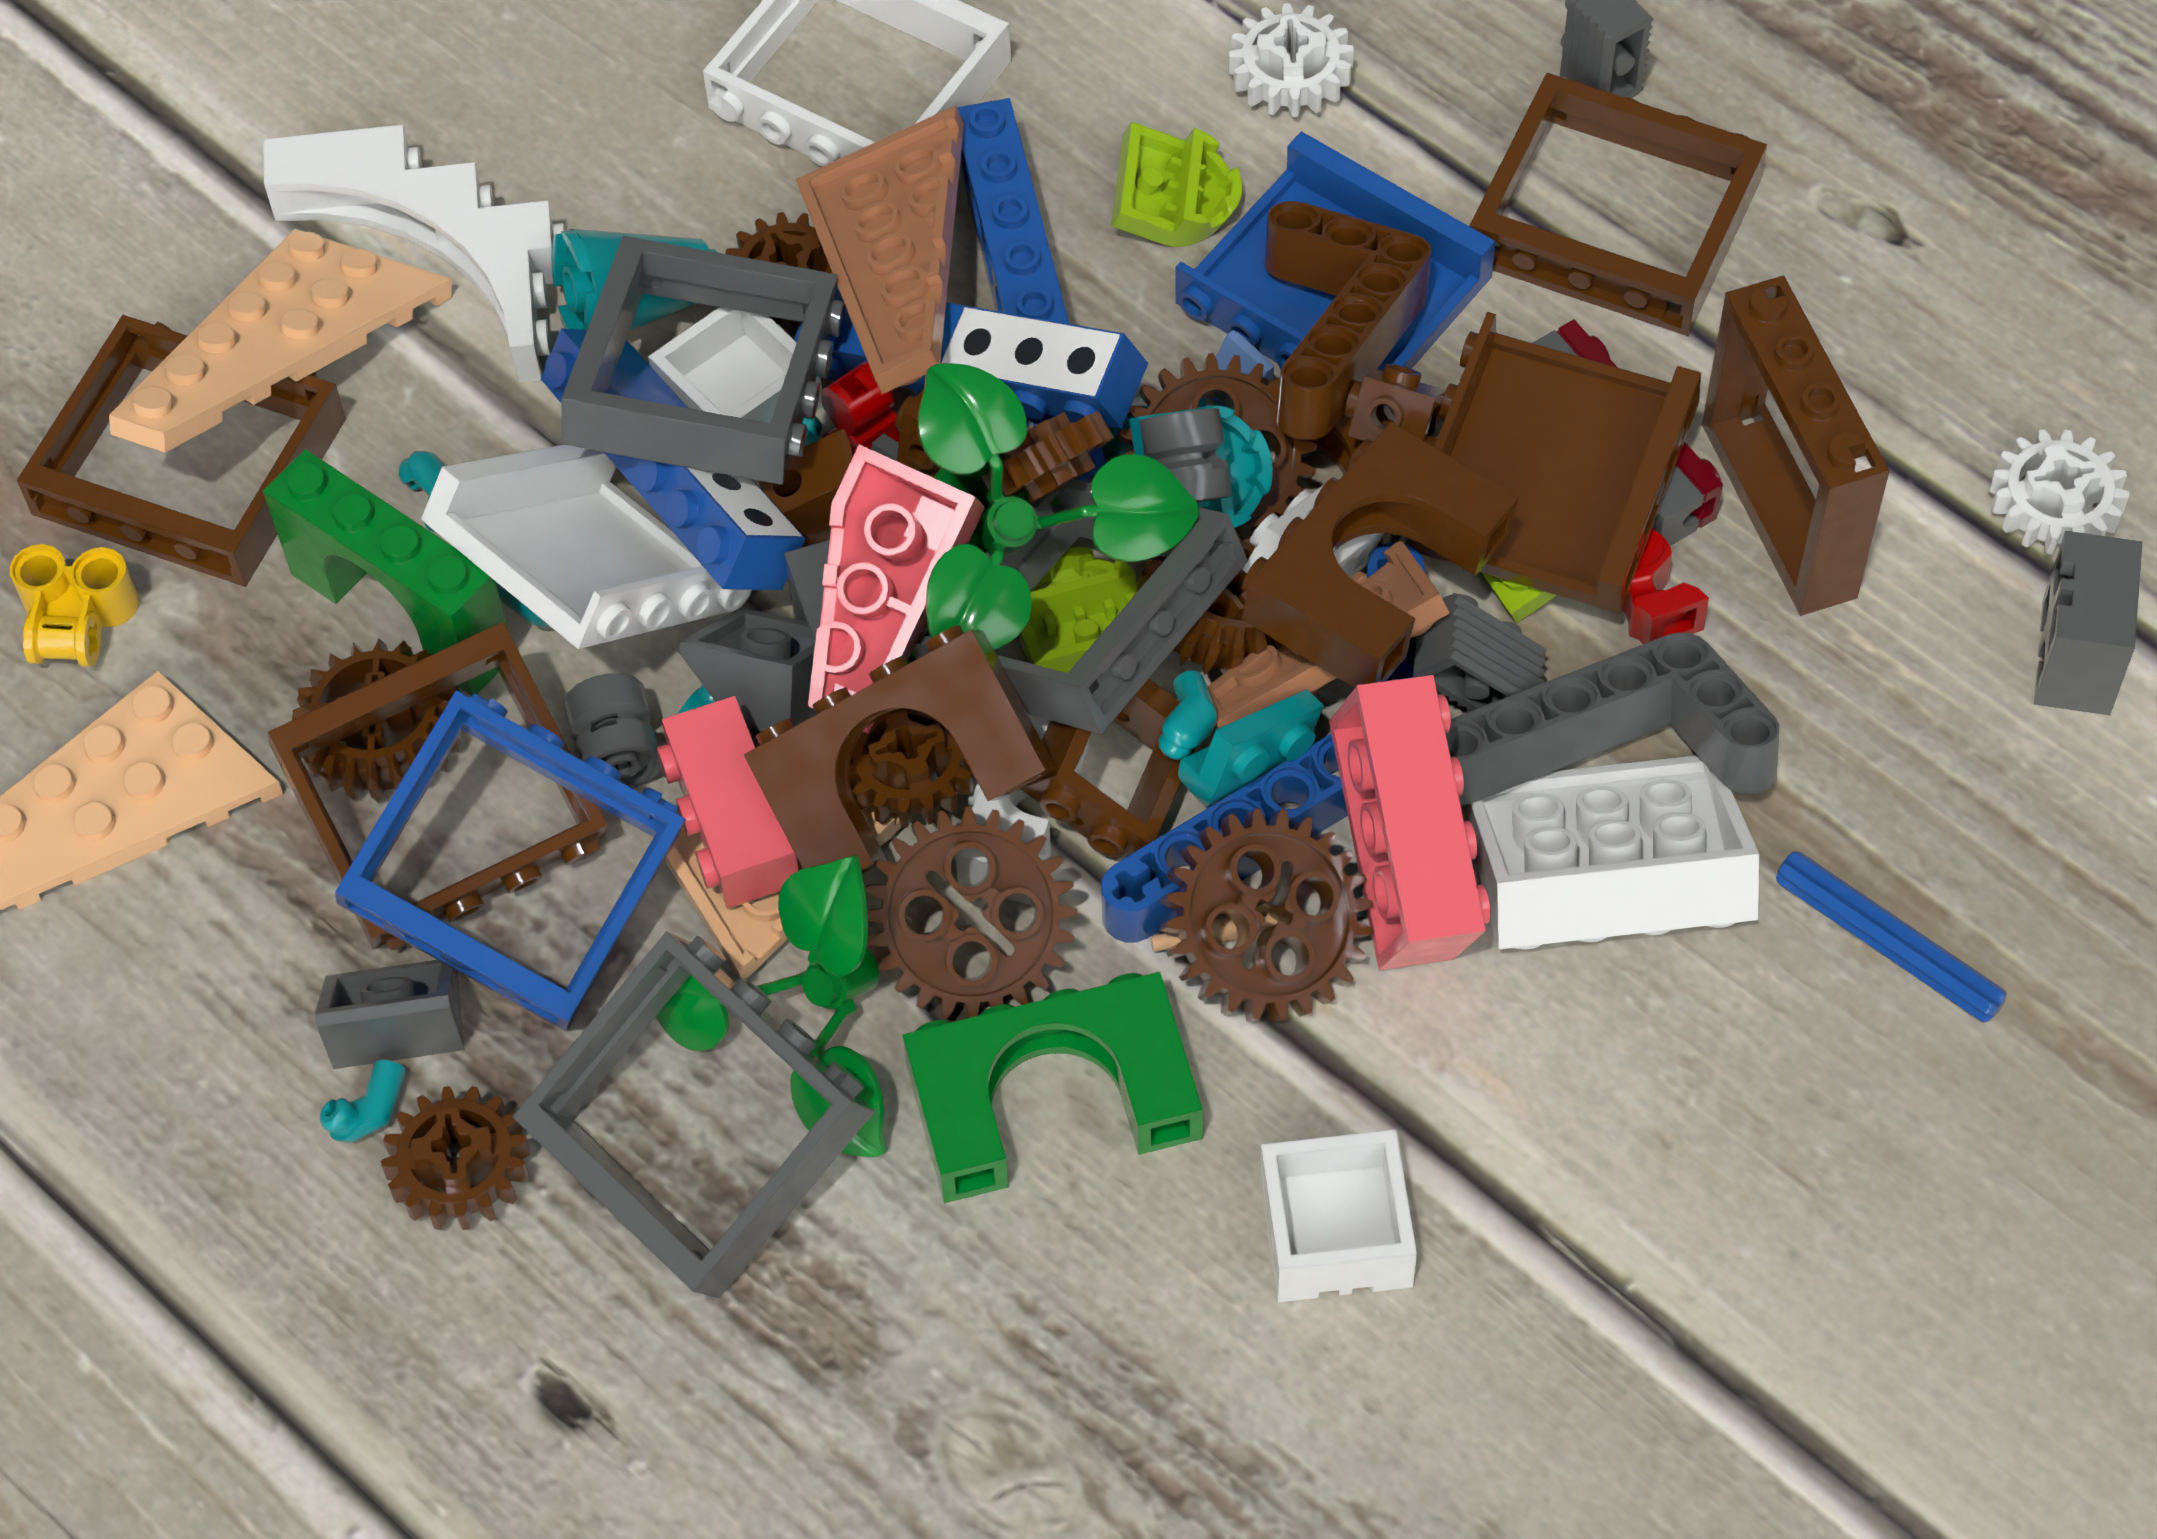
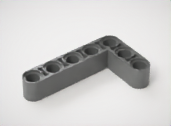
M1673 633L1452 718L1450 731L1446 733L1450 758L1456 757L1459 760L1463 772L1464 790L1462 796L1459 797L1460 805L1477 802L1669 725L1673 726L1726 787L1741 794H1756L1769 789L1777 780L1780 725L1776 717L1708 642L1700 636L1691 633Z

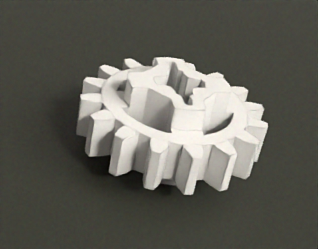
M1284 3L1282 14L1274 15L1270 9L1265 7L1261 9V21L1259 23L1250 18L1243 20L1242 33H1233L1231 37L1229 74L1234 75V89L1236 92L1248 90L1249 105L1254 106L1264 100L1268 102V114L1274 115L1280 106H1286L1289 108L1292 117H1298L1300 106L1308 105L1311 110L1317 113L1321 111V100L1323 97L1333 102H1337L1340 99V86H1349L1351 82L1354 48L1353 45H1348V31L1346 28L1334 30L1333 15L1328 14L1318 20L1314 18V6L1308 5L1302 14H1297L1293 12L1290 3Z
M2045 429L2039 430L2034 445L2025 438L2019 437L2016 439L2013 452L2003 451L2001 453L1989 488V492L1995 494L1991 510L1995 514H2006L2002 527L2006 533L2019 528L2025 532L2022 540L2023 546L2029 547L2038 539L2045 542L2046 554L2053 555L2057 545L2061 544L2065 531L2105 536L2106 532H2116L2129 498V492L2123 490L2127 478L2126 471L2111 470L2116 455L2110 451L2098 456L2093 452L2096 439L2089 437L2079 445L2073 443L2071 430L2065 429L2060 440H2052ZM2026 474L2025 480L2019 481ZM2093 503H2099L2097 507L2091 511Z

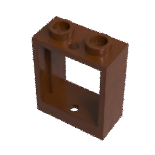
M1148 679L1113 720L1153 750L1127 810L1075 772L1091 731L1051 720L1044 733L1042 742L1056 770L1022 787L1020 790L1037 801L1041 810L1046 815L1067 823L1086 837L1088 844L1095 851L1114 859L1138 851L1156 840L1180 784L1178 769L1181 760L1167 757L1162 753L1158 743V739L1162 734L1161 726L1170 713L1179 705V701L1151 679Z

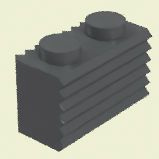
M1566 0L1567 16L1565 33L1560 41L1563 50L1559 77L1577 80L1587 86L1621 97L1633 98L1644 89L1642 84L1645 80L1642 77L1646 74L1644 69L1647 66L1645 61L1648 59L1646 54L1649 51L1647 46L1650 44L1648 39L1652 35L1649 31L1653 27L1650 24L1654 20L1653 17L1636 0Z
M1453 593L1444 597L1443 601L1450 613L1435 621L1426 632L1416 636L1413 678L1433 675L1436 690L1440 691V694L1444 696H1449V701H1458V706L1467 707V711H1473L1545 683L1541 679L1545 670L1541 667L1546 661L1542 656L1547 649L1523 635L1521 628L1515 623L1500 621L1479 608L1478 602L1468 595Z

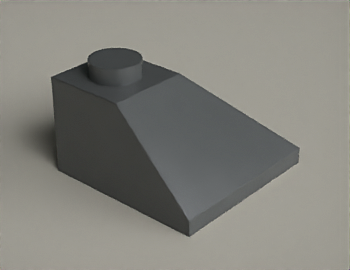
M739 608L680 641L679 654L714 701L717 702L735 696L747 728L756 730L757 734L788 718H791L794 726H797L817 715L815 710L808 706L815 643L806 621Z

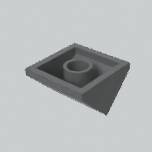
M438 960L327 975L325 977L314 1015L318 1032L333 1069L374 1064L377 1060L394 1061L464 1050L458 971Z

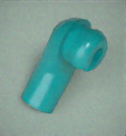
M1193 670L1181 673L1174 680L1173 688L1179 705L1165 719L1161 726L1162 734L1158 739L1159 748L1162 753L1175 760H1181L1189 756L1193 748L1200 745L1210 735L1217 723L1218 714L1203 675Z

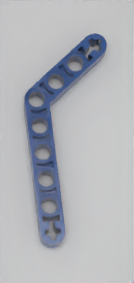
M1397 541L1385 543L1373 551L1368 562L1367 578L1388 563L1384 552L1397 543ZM1404 543L1422 570L1425 571L1422 555L1416 548ZM1416 636L1410 639L1406 658L1386 681L1413 678ZM1332 734L1313 744L1300 758L1294 761L1286 760L1107 870L1101 881L1102 922L1107 933L1116 940L1125 943H1137L1161 931V924L1177 917V910L1160 903L1161 897L1169 893L1180 892L1181 889L1167 877L1168 871L1177 866L1188 865L1181 856L1180 851L1189 844L1205 851L1198 834L1203 829L1210 826L1223 836L1221 820L1231 814H1234L1239 819L1245 829L1246 815L1251 810L1260 808L1268 826L1273 814L1284 809L1287 810L1290 829H1293L1300 820L1306 817L1312 818L1311 838L1347 817L1341 779L1331 774V772L1339 770ZM1294 802L1301 806L1295 809H1286L1278 804ZM1241 856L1236 869L1238 877L1242 881L1261 868L1252 858Z

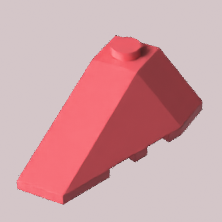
M858 445L831 505L829 522L831 533L827 564H824L822 581L824 593L820 627L816 632L808 700L809 707L813 708L812 705L815 702L841 688L847 687L851 695L873 684L868 674L895 658L903 656L907 662L927 625L926 590L931 570L945 552L957 545L969 543L985 509L976 497L864 446ZM874 722L864 730L865 733H869Z

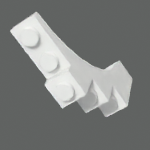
M403 124L263 139L264 186L275 221L324 220L363 225L406 238L442 257L472 281L495 310L509 341L518 383L541 380L540 356L550 355L551 346L547 320H538L537 309L548 307L546 285L553 284L551 261L553 238L555 234L561 233L560 231H565L564 223L553 224L548 200L494 206L491 185H480L475 162L422 168L419 147L409 148Z

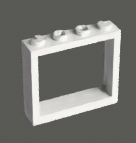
M762 0L703 70L708 108L726 121H736L761 133L764 138L774 144H784L809 156L812 161L822 167L875 143L750 83L819 1ZM836 0L965 60L916 123L955 105L961 107L977 104L1011 62L1009 23L960 0Z

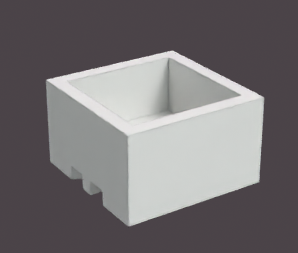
M719 307L648 356L649 365L689 409L771 423L796 342L769 316ZM817 376L816 382H819V383H820V395H819V402H818V407H817V411H818V410L821 409L823 406H822V401H821V392H822L821 379H820V377Z
M1396 1130L1261 1144L1260 1183L1278 1302L1319 1298L1320 1292L1337 1290L1339 1296L1350 1295L1353 1289L1369 1287L1372 1292L1413 1288L1417 1252Z

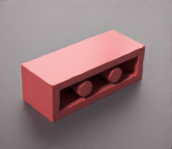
M732 696L661 719L666 744L656 747L658 758L667 783L679 781L683 790L684 797L675 800L677 807H679V815L686 818L683 827L687 836L699 833L704 849L696 851L695 855L706 888L719 886L727 909L779 892L790 875L799 871L797 858L744 757V754L755 749L736 697Z

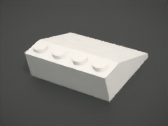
M1698 755L1553 771L1477 802L1466 804L1468 818L1476 835V859L1481 884L1487 891L1490 903L1489 921L1499 949L1517 948L1527 950L1537 948L1542 944L1576 940L1597 942L1612 936L1639 933L1660 935L1674 929L1701 926L1723 928L1737 922L1758 920L1759 852L1732 791L1716 777Z

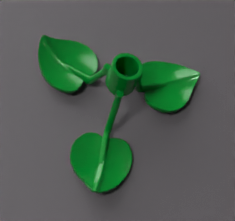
M954 363L935 364L926 371L925 386L918 411V434L923 450L928 458L939 468L958 475L975 473L987 461L991 467L990 492L987 494V499L991 506L982 513L977 524L979 540L988 550V554L991 557L989 559L981 549L974 545L960 544L945 552L937 560L931 570L926 590V618L931 638L951 627L960 625L964 633L969 630H983L993 650L1011 642L1022 632L1031 614L1032 601L1030 589L1026 579L1018 570L1000 564L1004 555L1013 553L1032 539L1036 531H1042L1048 527L1082 518L1095 517L1092 526V540L1100 553L1122 562L1145 561L1168 551L1189 533L1199 515L1198 503L1166 466L1145 455L1127 454L1111 459L1094 475L1090 487L1094 505H1084L1046 516H1036L1034 509L1027 501L1019 497H1004L1002 493L1003 463L998 454L1008 453L1018 448L1023 443L1027 433L1024 408L1017 395L1002 380L970 365Z
M850 855L832 862L803 868L790 875L784 882L778 899L781 925L788 940L795 947L809 951L808 961L810 964L807 970L799 974L757 985L756 987L768 996L803 986V991L811 1003L819 1007L835 1009V1013L815 1039L818 1045L812 1053L827 1067L832 1061H835L853 1074L864 1085L863 1090L858 1096L875 1111L841 1153L860 1157H877L888 1151L883 1134V1095L877 1076L868 1061L856 1051L844 1046H834L825 1050L827 1044L846 1017L856 1013L857 1008L853 1000L872 991L879 981L877 961L870 950L867 949V902L859 857L857 855ZM692 975L686 979L656 1016L662 1028L677 1044L693 1051H705L716 1047L725 1039L729 1030V1016L726 1007ZM793 1071L790 1078L793 1104L800 1120L810 1131L831 1104L797 1072Z

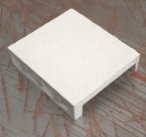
M558 445L444 466L441 468L421 518L423 522L577 649L735 611L745 603L752 591L722 589L669 528L610 482L616 466L601 451Z

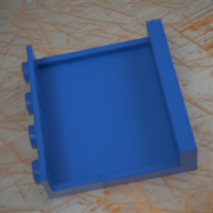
M1301 131L1287 146V169L1202 262L1195 269L1181 261L1175 267L1176 304L1181 306L1190 317L1199 321L1205 320L1227 334L1233 330L1236 333L1238 332L1262 355L1276 362L1282 369L1283 364L1336 296L1276 278L1266 271L1264 256L1269 209L1278 203L1297 201L1408 232L1424 238L1432 249L1427 300L1424 307L1377 369L1384 371L1386 364H1395L1412 369L1492 278L1495 241Z

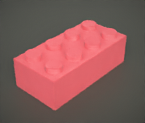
M1433 675L1357 685L1329 720L1358 870L1359 874H1365L1366 880L1361 884L1364 899L1373 902V906L1366 910L1369 925L1373 928L1371 935L1378 970L1454 960L1486 931L1485 924H1488L1490 920V903L1485 887L1482 884H1476L1472 860L1477 855V841L1471 822L1463 821L1459 797L1463 794L1464 779L1460 762L1456 757L1450 758L1446 733H1449L1451 726L1450 709L1447 699L1443 694L1437 695Z

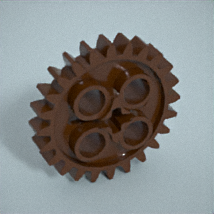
M1208 353L1203 365V371L1198 372L1192 361L1188 357L1184 358L1180 363L1181 378L1177 379L1170 371L1165 368L1162 369L1158 374L1162 391L1159 392L1153 387L1144 384L1139 394L1148 408L1131 406L1127 417L1132 419L1139 416L1197 409L1198 402L1201 399L1217 397L1226 404L1227 408L1235 410L1234 415L1242 419L1252 430H1259L1262 433L1263 437L1273 446L1275 452V459L1272 464L1271 487L1269 492L1262 496L1258 506L1250 515L1252 518L1234 528L1238 532L1241 541L1251 544L1252 530L1257 529L1261 522L1272 513L1280 518L1288 507L1285 501H1293L1304 490L1296 484V480L1311 479L1315 475L1316 469L1302 463L1301 457L1314 453L1317 450V444L1292 438L1278 428L1277 412L1280 377L1268 386L1260 382L1263 375V364L1258 363L1249 375L1241 373L1240 356L1234 355L1226 370H1219L1214 353ZM1131 428L1120 430L1117 439L1133 446ZM1134 446L1133 451L1125 452L1121 455L1135 454Z
M965 807L962 813L961 825L953 826L944 810H941L937 813V831L930 833L925 826L916 821L912 823L917 838L916 843L910 846L897 838L891 841L901 857L896 864L886 860H877L876 866L888 876L886 885H867L866 891L882 899L881 907L868 910L867 917L868 921L882 923L883 931L867 939V943L871 947L888 946L890 953L880 961L878 968L881 972L899 966L903 972L898 978L894 989L899 993L914 983L919 986L920 989L916 1001L917 1007L922 1009L935 995L941 998L942 1017L948 1018L956 1002L965 1004L968 1018L978 1015L980 1002L988 1001L990 1007L1003 1004V997L1011 994L1021 1005L1028 1004L1023 985L1031 981L1038 987L1046 990L1049 984L1040 971L1044 963L1062 968L1065 965L1063 959L1052 949L1055 942H1074L1075 936L1059 928V919L1077 915V909L1069 905L1059 904L1058 899L1059 895L1066 893L1074 885L1072 881L1068 880L1053 881L1051 873L1063 862L1061 856H1054L1045 860H1041L1038 856L1047 838L1039 835L1026 844L1020 840L1025 821L1017 819L1005 832L999 830L1000 815L998 810L992 809L983 826L976 825L972 807ZM975 848L986 857L988 864L987 873L983 880L975 885H961L952 876L950 869L951 861L960 850ZM929 871H936L966 901L973 902L979 896L983 898L986 904L981 910L982 916L1014 946L1013 954L1010 956L1002 954L971 924L964 926L961 930L957 928L954 922L960 914L926 880V874ZM1024 894L1030 898L1034 905V919L1023 930H1008L1003 927L999 920V906L1009 895ZM923 895L936 899L942 908L941 922L934 930L926 933L915 932L909 928L904 916L909 902ZM970 941L979 942L984 945L988 950L990 958L985 972L974 978H966L957 974L952 963L953 954L956 949L963 943Z
M1256 808L1247 813L1245 829L1239 819L1234 814H1231L1221 820L1223 836L1210 826L1200 831L1198 834L1205 851L1191 844L1182 848L1180 854L1190 866V869L1175 867L1167 873V877L1181 888L1180 892L1169 893L1160 898L1161 904L1177 910V917L1161 924L1160 930L1168 933H1179L1181 942L1172 946L1166 954L1168 957L1187 956L1190 963L1180 974L1179 978L1181 981L1200 975L1204 983L1200 988L1198 999L1203 1001L1218 992L1223 994L1221 1013L1224 1015L1232 1013L1243 1002L1247 1022L1259 1020L1266 1005L1273 1023L1287 1019L1289 1003L1299 1017L1312 1013L1310 994L1322 1004L1332 1002L1335 999V995L1329 981L1341 986L1350 984L1354 978L1343 963H1358L1365 960L1367 956L1359 947L1353 944V940L1373 933V928L1356 921V914L1372 907L1373 902L1368 899L1354 898L1353 889L1361 885L1366 880L1365 874L1347 876L1343 870L1354 855L1352 851L1342 852L1333 856L1328 850L1333 843L1334 832L1329 831L1317 839L1311 838L1312 818L1310 817L1300 820L1293 829H1290L1287 810L1284 809L1273 814L1268 826L1260 808ZM1241 856L1252 858L1261 868L1262 880L1257 889L1247 887L1238 877L1236 868ZM1283 862H1286L1291 866V872L1287 881L1278 891L1269 910V915L1277 920V924L1262 930L1259 934L1253 953L1252 966L1250 969H1246L1242 965L1243 957L1246 950L1254 942L1264 922V916L1256 911V907L1272 900L1278 888L1281 865ZM1300 883L1310 885L1319 895L1320 908L1316 916L1306 914L1297 904L1296 891ZM1217 915L1227 917L1236 926L1238 937L1232 949L1221 946L1213 937L1212 924ZM1276 942L1286 944L1295 954L1296 966L1291 976L1280 973L1272 963L1271 953Z

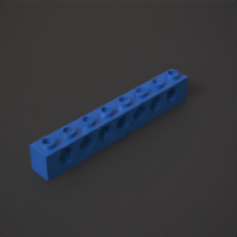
M1010 98L957 107L964 122L960 171L996 311L1069 324ZM1045 414L1042 419L1026 417L1027 430L1055 416ZM1102 447L1091 452L1089 455L1095 468L1076 480L1092 482L1096 472L1106 464Z

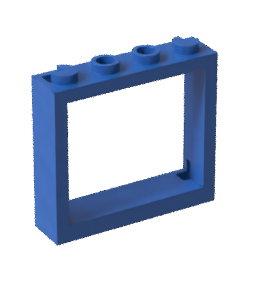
M456 690L336 889V904L560 1029L567 1031L680 835L686 818L676 813L679 807L664 800L662 793L651 788H644L641 794L621 783L619 780L622 774L605 761L588 756L584 762L562 750L565 742L546 728L531 724L527 730L505 718L508 713L507 709L491 698L488 701L475 693L470 698ZM462 731L654 837L566 990L372 882Z

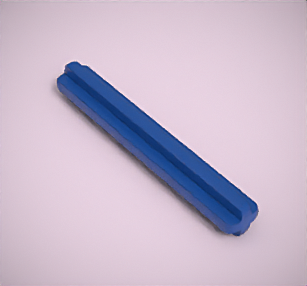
M1793 851L1780 865L1776 880L1781 886L1980 1021L1989 1022L2002 1008L2007 995L2002 987L1802 852Z

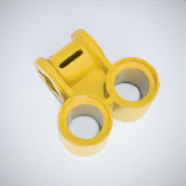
M37 544L22 549L14 556L10 564L9 575L27 612L23 630V648L25 658L29 664H42L45 658L78 660L82 667H94L100 653L102 627H114L128 622L136 614L139 607V595L122 555L114 549L106 547L92 548L83 552L75 559L72 566H67L61 552L55 547Z

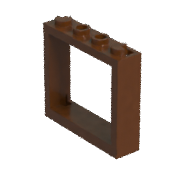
M1546 73L1469 226L1493 239L1495 243L1500 244V247L1495 246L1492 271L1689 337L1761 182L1768 144L1750 139L1743 134L1732 133L1695 121L1688 116L1676 115L1640 103L1629 97H1621L1587 86L1577 80H1569ZM1549 122L1731 181L1686 277L1502 216ZM1670 301L1682 305V308L1670 305Z
M1779 276L1725 293L1702 427L1799 615L1803 616L1857 599L1890 470L1785 276ZM1768 389L1819 483L1816 499L1765 404ZM1746 419H1754L1755 423H1751L1745 426L1742 422ZM1866 456L1872 468L1855 472V459Z
M122 315L17 479L30 513L57 524L246 587L277 536L263 490L305 449L321 460L323 459L346 420L336 384L318 378L317 373H312L297 382L288 376L271 385V396L255 404V406L301 421L235 530L75 477L110 422L109 414L123 401L142 369L153 371L188 336L172 331L169 327L158 321L154 325Z
M504 622L268 731L270 747L339 884L353 861L301 760L302 758L497 667L527 728L531 724L539 725L553 732L565 742ZM565 742V744H564L562 750H564V751H566V752H568V753L571 754V752H570V750H569V748H568V746H567V744H566V742ZM556 783L577 825L429 895L412 905L435 918L446 915L449 922L460 920L482 908L484 903L481 897L499 888L505 887L508 894L515 893L540 880L543 876L539 869L563 858L568 866L595 854L600 850L597 841L605 838L608 824L597 805ZM355 914L372 949L386 943L391 951L408 945L403 940Z

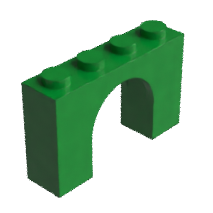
M305 449L263 490L290 573L334 604H337L369 573L395 597L407 612L417 630L422 649H427L430 655L501 622H504L508 629L494 579L456 548ZM495 667L457 686L470 696L473 693L478 694L499 671Z
M1160 971L1147 975L1139 973L1123 974L1115 977L1106 985L1081 991L1071 988L1061 989L1049 994L1041 1001L1016 1007L1010 1004L996 1005L984 1010L979 1016L955 1022L935 1020L921 1025L914 1032L902 1034L906 1065L944 1204L1009 1188L1007 1159L992 1109V1101L999 1084L1010 1071L1021 1063L1041 1055L1069 1054L1082 1057L1098 1065L1111 1077L1121 1095L1138 1155L1203 1139V1108Z

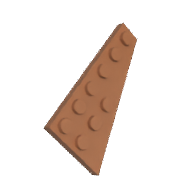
M956 105L796 179L832 273L838 274V288L882 394L899 386L916 382L923 375H926V371L931 366L940 364L964 122Z

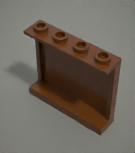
M1487 312L1479 333L1470 331L1465 340L1460 357V367L1465 369L1459 384L1450 383L1444 393L1439 412V418L1443 419L1444 422L1438 437L1429 435L1425 441L1519 497L1509 537L1479 572L1621 614L1699 404L1701 372L1677 366L1670 383L1498 334L1496 331V314ZM1405 537L1406 543L1416 548L1421 555L1455 564L1423 544Z

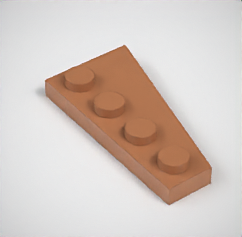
M1399 540L1384 552L1388 560L1387 564L1368 578L1364 573L1358 571L1351 579L1413 616L1415 622L1411 637H1415L1426 632L1435 621L1448 615L1450 612L1440 593L1403 541ZM1267 645L1265 651L1260 654H1249L1243 659L1240 666L1228 670L1207 686L1218 714L1216 725L1220 728L1306 689L1315 695L1321 690L1322 686L1337 677L1285 645H1282L1279 649L1272 645Z

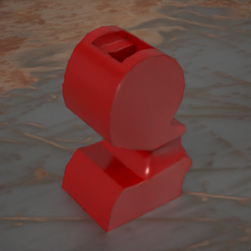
M862 362L822 390L821 401L823 409L835 425V427L824 433L823 438L836 431L845 429L855 452L858 445L871 450L872 442L883 433L895 441H899L900 431L896 428L895 424L897 414L891 408L895 402L893 393L888 391L882 394L868 362Z
M1654 529L1651 531L1622 609L1628 621V635L1638 639L1642 644L1673 633L1695 634L1703 631L1709 597L1698 587L1685 582L1663 590L1668 584L1672 550L1666 538Z

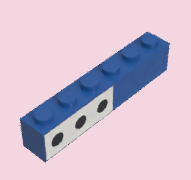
M837 285L836 300L844 301ZM946 302L940 364L970 365L994 375L1008 385L1017 395L1024 408L1026 417L1042 419L1045 414L1057 416L1065 412L1070 423L1099 411L1107 426L1122 428L1148 366L1146 359L1124 333ZM845 308L840 337L830 336L828 340L833 341V354L826 379L836 381L862 362H868L848 310ZM801 322V324H800V326H799V328H798V331H797V333H796V335H795L794 341H795L796 343H797V340H798V337H799L800 330H801V327H802L803 322ZM923 375L912 384L899 387L909 388L919 394L924 389L926 375Z
M561 328L552 352L546 360L541 381L560 402L587 330ZM626 339L607 394L688 408ZM604 452L722 589H783L788 578L784 553L801 548L805 538L752 479Z

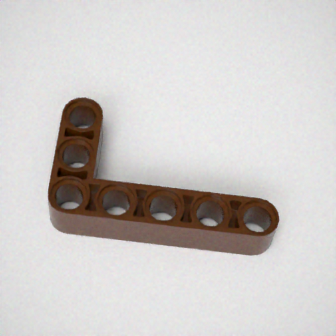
M1282 202L1269 209L1264 256L1266 271L1276 278L1336 296L1282 366L1277 424L1284 434L1302 440L1317 439L1328 434L1344 414L1347 399L1354 382H1363L1365 375L1377 370L1424 307L1427 300L1432 253L1430 244L1424 238L1303 202Z

